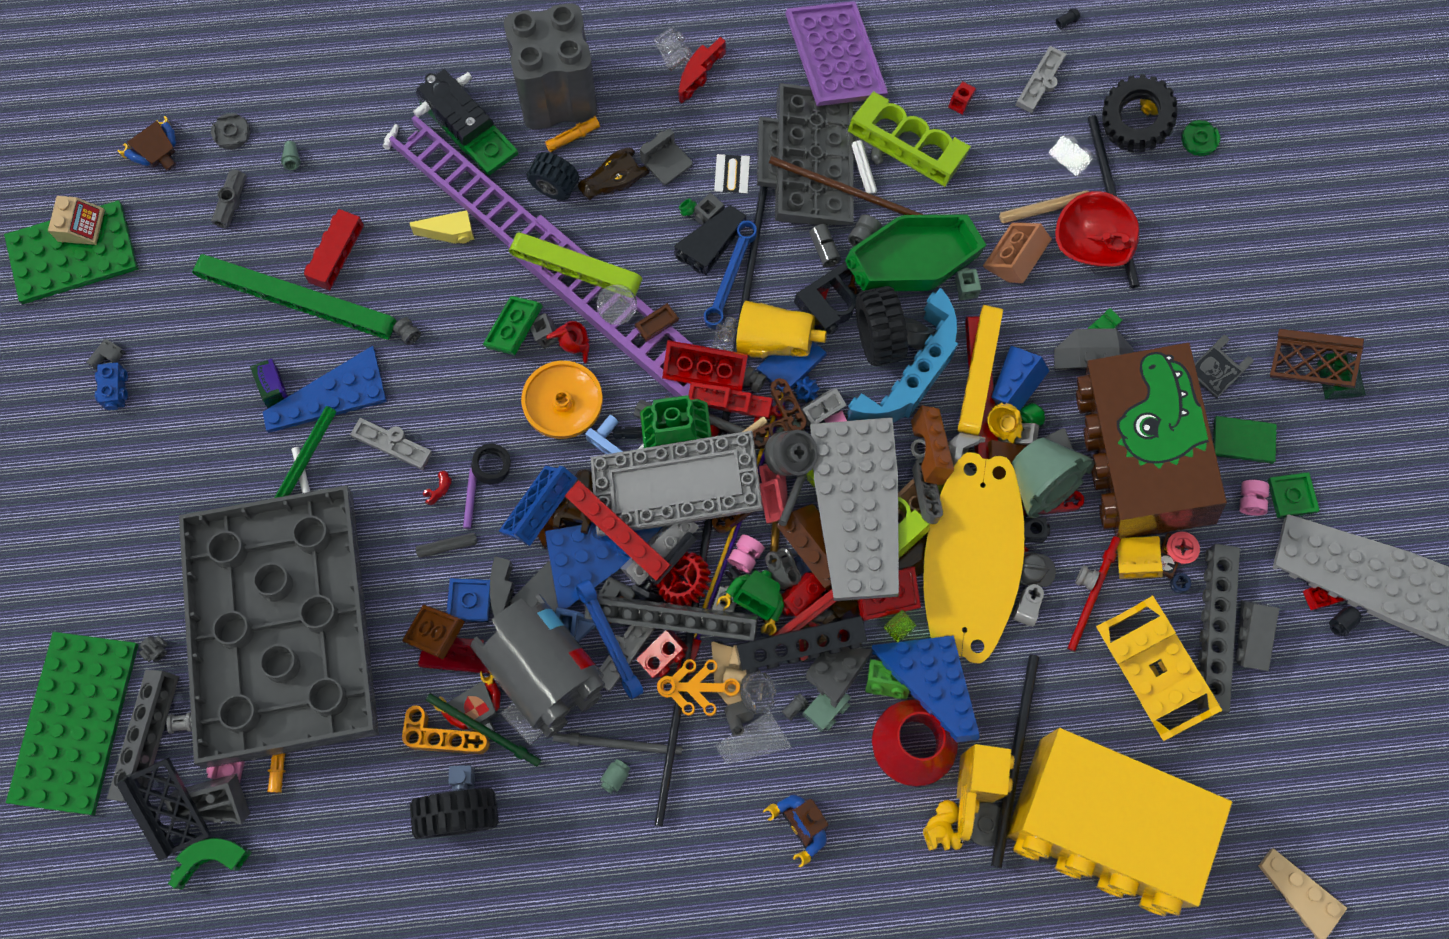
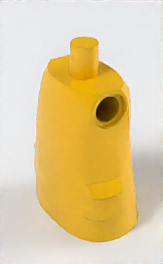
M745 301L742 306L737 330V352L762 359L768 357V355L804 357L809 355L812 342H826L827 331L814 330L815 316L810 313Z

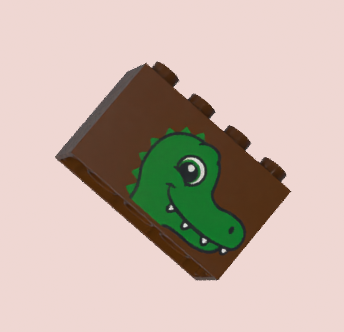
M1190 342L1088 360L1086 375L1077 377L1078 390H1076V400L1080 414L1090 412V415H1085L1086 428H1083L1087 452L1098 451V454H1093L1094 467L1091 473L1095 490H1106V494H1101L1102 505H1099L1103 530L1114 528L1116 537L1131 538L1217 524L1227 501Z

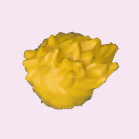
M1000 403L993 407L987 417L990 431L996 437L1002 438V440L1008 439L1010 443H1014L1016 437L1022 438L1021 432L1023 428L1020 411L1008 403Z

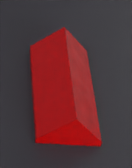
M668 340L662 379L690 384L695 382L742 391L748 354Z

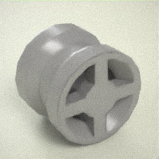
M1083 565L1078 573L1075 584L1084 585L1091 591L1096 584L1100 572L1096 570L1091 571L1087 566Z

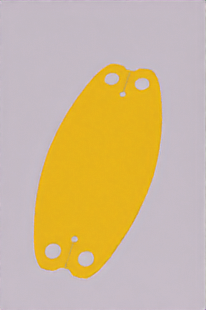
M967 452L955 464L954 471L947 479L940 494L943 509L942 517L937 524H930L924 556V600L931 638L953 635L959 656L962 654V657H965L972 663H982L991 655L996 647L1016 599L1024 559V517L1020 490L1010 461L1002 456L983 459L979 454ZM967 463H974L977 467L976 473L972 476L964 473L963 468ZM1001 466L1005 469L1006 475L1003 479L998 480L994 478L992 472L995 467ZM985 483L986 486L982 488L980 484ZM963 627H966V628H967V632H966V633H964V632L962 631V628H963ZM974 640H981L984 643V650L982 652L975 653L972 651L971 643Z

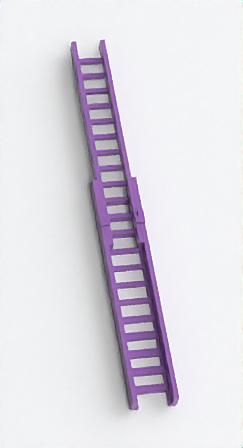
M414 115L412 121L420 132L415 131L407 138L408 142L405 145L393 136L389 138L393 148L504 242L508 249L513 239L505 231L521 217L530 224L521 233L529 235L535 229L542 235L539 239L589 256L542 215L537 218L531 215L417 116ZM426 135L434 143L417 157L410 149ZM440 147L447 155L435 166L429 168L423 161ZM451 159H454L461 166L446 180H443L436 173ZM467 170L474 178L457 192L450 184ZM478 182H481L488 190L471 204L463 196ZM492 194H495L502 201L485 216L477 208ZM507 205L516 213L499 228L491 219ZM514 257L535 275L540 282L557 294L672 395L678 397L689 394L690 383L683 387L677 381L662 379L663 369L661 367L664 365L666 350L655 361L646 354L665 335L676 342L692 344L670 326L647 341L639 349L632 343L640 334L636 328L626 337L616 329L635 310L644 317L654 312L637 296L630 298L616 293L596 312L588 303L603 288L596 286L582 300L573 291L584 281L576 279L568 287L561 281L565 274L557 272L554 275L545 267ZM622 297L631 306L610 324L602 316Z

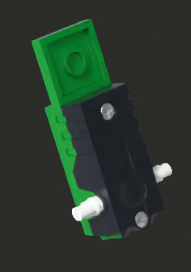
M445 69L434 74H427L425 77L426 82L420 83L416 90L420 106L413 112L417 117L428 112L463 152L469 154L488 176L518 155V150L496 128L493 120L462 88L472 79L469 72L457 79L453 78Z

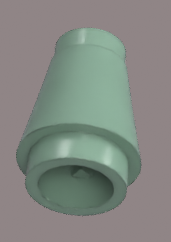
M293 141L285 142L281 163L287 170H296L301 163L296 143Z

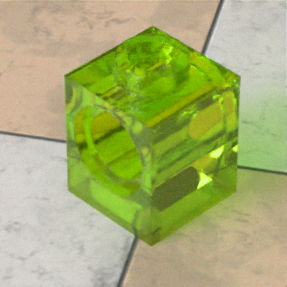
M901 610L886 623L884 629L895 642H901L917 625Z

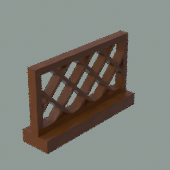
M1279 329L1270 377L1355 388L1364 350V339ZM1282 345L1291 346L1294 350L1285 357L1280 352ZM1305 348H1309L1315 354L1305 359L1300 352ZM1326 351H1333L1336 357L1326 362L1321 354ZM1348 353L1357 354L1356 360L1350 364H1347L1342 358ZM1297 354L1302 362L1293 367L1288 362V359ZM1319 357L1323 365L1314 370L1308 362ZM1339 359L1345 367L1335 373L1330 364ZM1283 362L1290 368L1285 373L1276 372L1277 366ZM1303 365H1306L1311 371L1305 376L1299 375L1296 371ZM1327 367L1332 375L1328 378H1320L1317 373ZM1348 370L1353 375L1352 381H1342L1338 375Z

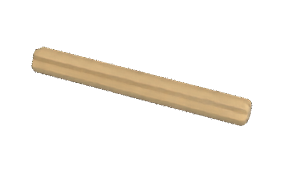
M1086 190L1001 212L999 215L1001 223H1008L1065 208L1076 196L1089 191Z

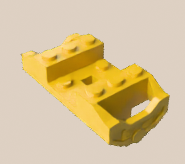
M1154 596L1096 626L1163 741L1222 711ZM1146 608H1150L1160 615V617L1110 643L1109 628L1120 624ZM1160 659L1161 661L1158 662V664L1162 671L1165 672L1161 675H1159L1154 665H1152L1151 667L1149 666L1159 661ZM1207 693L1209 710L1170 730L1157 721L1158 718Z

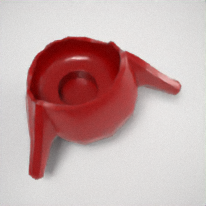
M568 321L547 335V339L558 337L560 347L566 352L572 354L582 352L583 362H588L589 338L585 327L580 322Z

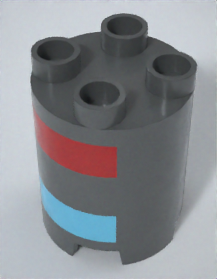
M538 593L535 596L537 598L535 606L530 607L521 598L491 620L497 629L495 634L485 644L478 637L474 638L471 642V648L534 730L541 729L544 735L550 738L565 727L568 723L565 717L576 705L582 712L594 706L602 698L600 691L604 688L605 683L602 680L603 673L541 594Z

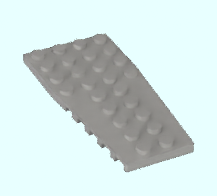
M881 418L810 424L811 436L816 442L818 450L817 462L813 467L814 482L834 601L897 597L899 595L898 470L893 419Z
M1288 514L1284 518L1273 569L1277 570L1280 568L1288 572L1290 577L1294 579L1299 577L1309 582L1308 585L1313 588L1318 586L1329 591L1328 595L1334 598L1337 596L1348 600L1347 604L1354 607L1361 606L1367 609V613L1383 621L1449 647L1448 566L1400 548Z

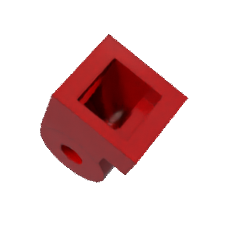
M963 81L953 93L948 107L963 115L967 105L974 96L976 88Z

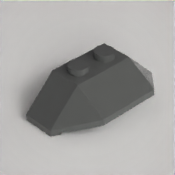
M1075 329L1054 349V369H1086L1088 360L1133 353L1134 349L1117 329Z

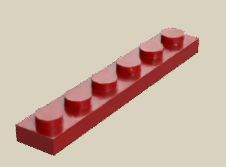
M578 480L567 492L565 497L652 578L658 581L669 569L671 564L581 481Z

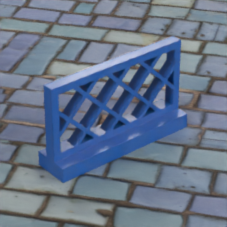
M545 465L499 532L502 535L520 540L526 545L531 546L578 478L564 466L555 468Z

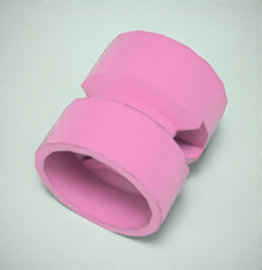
M1260 480L1243 481L1241 484V495L1243 498L1240 499V512L1252 516L1267 514L1268 500L1266 498L1269 497V484Z
M742 535L736 544L737 549H733L727 561L732 566H736L740 571L751 573L756 564L755 559H759L765 547L756 539L748 535Z

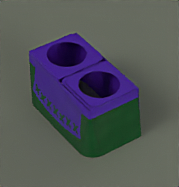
M272 358L250 366L261 398L267 408L288 397L278 368Z

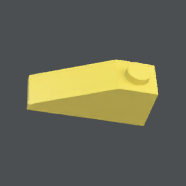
M467 210L410 222L413 234L455 244L474 240Z

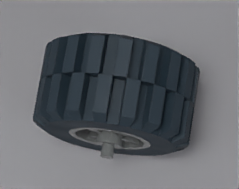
M548 152L537 154L526 173L527 180L536 190L547 197L562 201L569 199L580 178L578 171L573 165L562 157Z

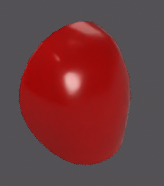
M1102 191L1087 192L1076 196L1062 210L1055 230L1056 241L1059 249L1067 257L1079 263L1099 267L1121 266L1132 259L1137 249L1139 223L1130 207L1118 197Z

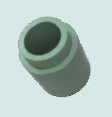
M618 759L614 763L611 762L600 778L602 782L601 787L609 793L613 791L618 792L629 776L630 767Z

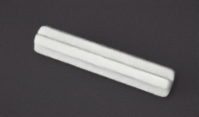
M861 140L853 142L852 149L865 191L873 195L877 192V188Z

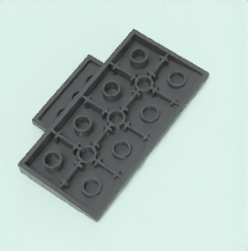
M785 83L779 84L776 99V118L759 116L757 139V186L775 188V221L814 225H853V195L769 164V160L773 156L853 187V134L848 132L853 117V102L817 106L811 87Z

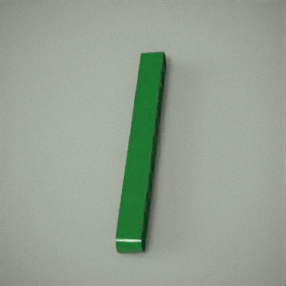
M201 254L192 270V273L201 279L382 339H390L393 327L397 323V320L390 315L208 255Z

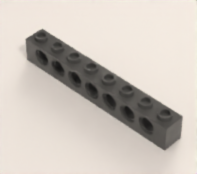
M1215 543L1205 553V561H1207V569L1204 572L1206 589H1204L1202 594L1205 606L1201 613L1203 629L1200 632L1199 640L1202 642V650L1199 651L1198 662L1201 663L1199 672L1208 687L1212 685L1216 689L1214 697L1222 709L1217 714L1224 715L1230 712L1240 547ZM1217 564H1221L1224 567V572L1219 570ZM1216 583L1222 586L1223 592L1217 589ZM1215 603L1221 606V612L1216 610ZM1213 624H1217L1220 627V632L1214 629ZM1212 644L1218 646L1219 653L1212 649ZM1211 664L1217 667V674L1211 670ZM1207 693L1195 699V703L1198 704L1197 711L1205 712L1209 710Z
M597 594V600L608 622L754 641L756 637L758 615ZM586 607L584 619L593 620Z

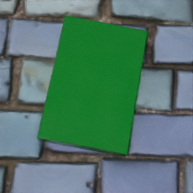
M510 296L483 345L488 349L515 355L543 305L540 302Z
M1216 416L1214 418L1213 445L1216 456L1273 464L1276 461L1277 424Z

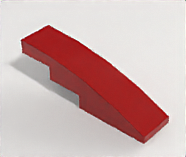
M691 382L688 394L690 400L700 399L708 403L709 408L759 418L764 416L765 419H770L774 401L773 398L756 396L749 392L735 391L728 387Z

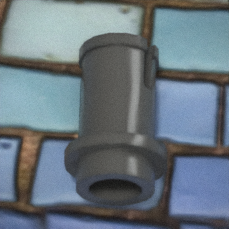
M800 693L797 696L794 695V699L781 711L790 721L803 708L806 709V705L809 703Z

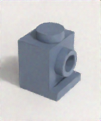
M471 765L449 766V785L452 786V791L475 789L474 767Z

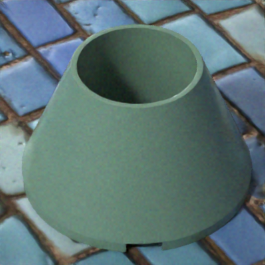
M1044 437L1026 446L1012 462L1026 514L1030 518H1036L1040 516L1039 512L1044 510L1048 513L1060 505L1082 485L1084 481L1081 478L1086 472L1088 474L1091 473L1094 461L1086 455Z

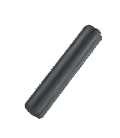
M469 533L416 546V554L421 558L476 545L477 537L475 533Z

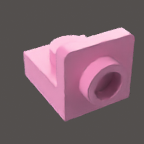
M240 761L209 767L206 769L208 778L214 780L237 773L240 782L245 762Z

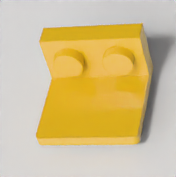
M1159 536L1120 538L1121 541L1117 548L1119 579L1158 578L1163 576Z

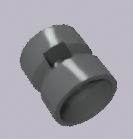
M861 215L848 236L849 243L853 247L881 229L882 224L870 215Z

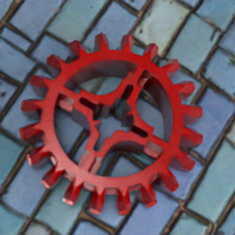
M686 552L660 583L656 585L660 589L659 594L664 596V600L670 602V604L692 606V601L699 603L698 597H705L703 591L710 590L706 584L712 582L711 578L708 577L712 574L707 569L709 567L708 563L701 556H697L696 553ZM679 575L685 577L688 583H686L684 580L682 581V578H680Z

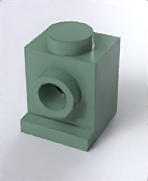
M963 268L957 271L955 282L959 295L958 299L978 298L981 286L977 269Z

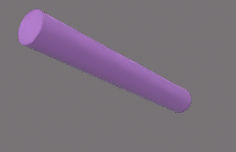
M471 468L469 470L463 523L464 529H471L477 479L472 473Z

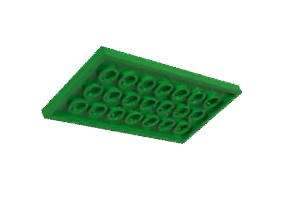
M59 632L52 633L6 799L7 804L95 816L139 644Z

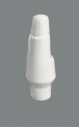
M397 124L393 126L390 133L384 139L383 147L387 150L391 147L389 138L391 136L396 138L399 129Z

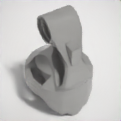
M959 433L950 440L948 446L953 466L968 452L969 447L985 442L986 437ZM924 438L915 440L911 444V452L917 459L924 458L925 452L921 453L917 449L919 442L925 445ZM965 464L963 468L964 473L968 476L974 475L975 472Z

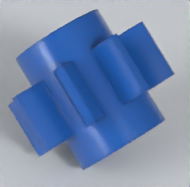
M809 376L803 380H798L796 382L798 387L794 389L798 396L797 399H805L807 403L811 399L817 398L816 392L820 390L816 383L817 380H811Z

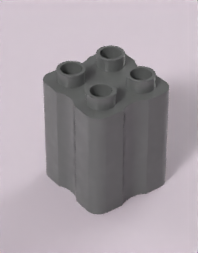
M573 3L552 6L544 11L526 10L507 15L504 19L505 34L526 127L538 130L550 128L560 122L578 123L587 121L594 116L596 117L598 107L589 46L586 43L584 22L579 6Z

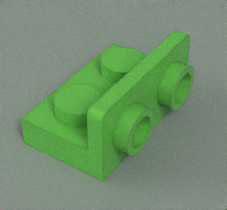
M870 659L865 692L889 696L895 699H907L910 690L904 684H901L891 674L889 669L883 666L882 661Z

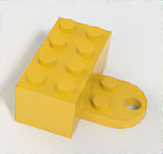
M975 744L960 755L956 799H960L957 826L959 840H970L974 815L978 813L979 802L993 803L1007 796L1008 792H1011L1012 779L1009 778L1010 769H1013L1014 756H1011V749Z

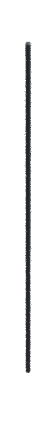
M760 186L754 221L757 237L750 245L733 352H737V330L742 306L745 301L750 299L768 189L765 186ZM723 411L722 419L730 421L731 412ZM720 429L719 436L727 435L728 432ZM712 519L705 520L699 556L705 562L707 561L712 531ZM701 596L698 597L699 603L692 601L691 607L699 608ZM686 632L684 644L688 649L684 652L686 656L682 659L680 668L683 667L686 660L691 659L695 633ZM688 663V664L686 665V669H688V670H689V665H690V663ZM688 673L679 683H687ZM679 692L684 698L685 692ZM676 701L674 703L654 824L657 827H663L682 714V708Z

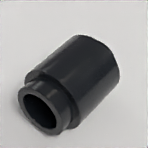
M1352 606L1343 608L1329 621L1330 629L1335 635L1347 636L1360 623L1362 615Z

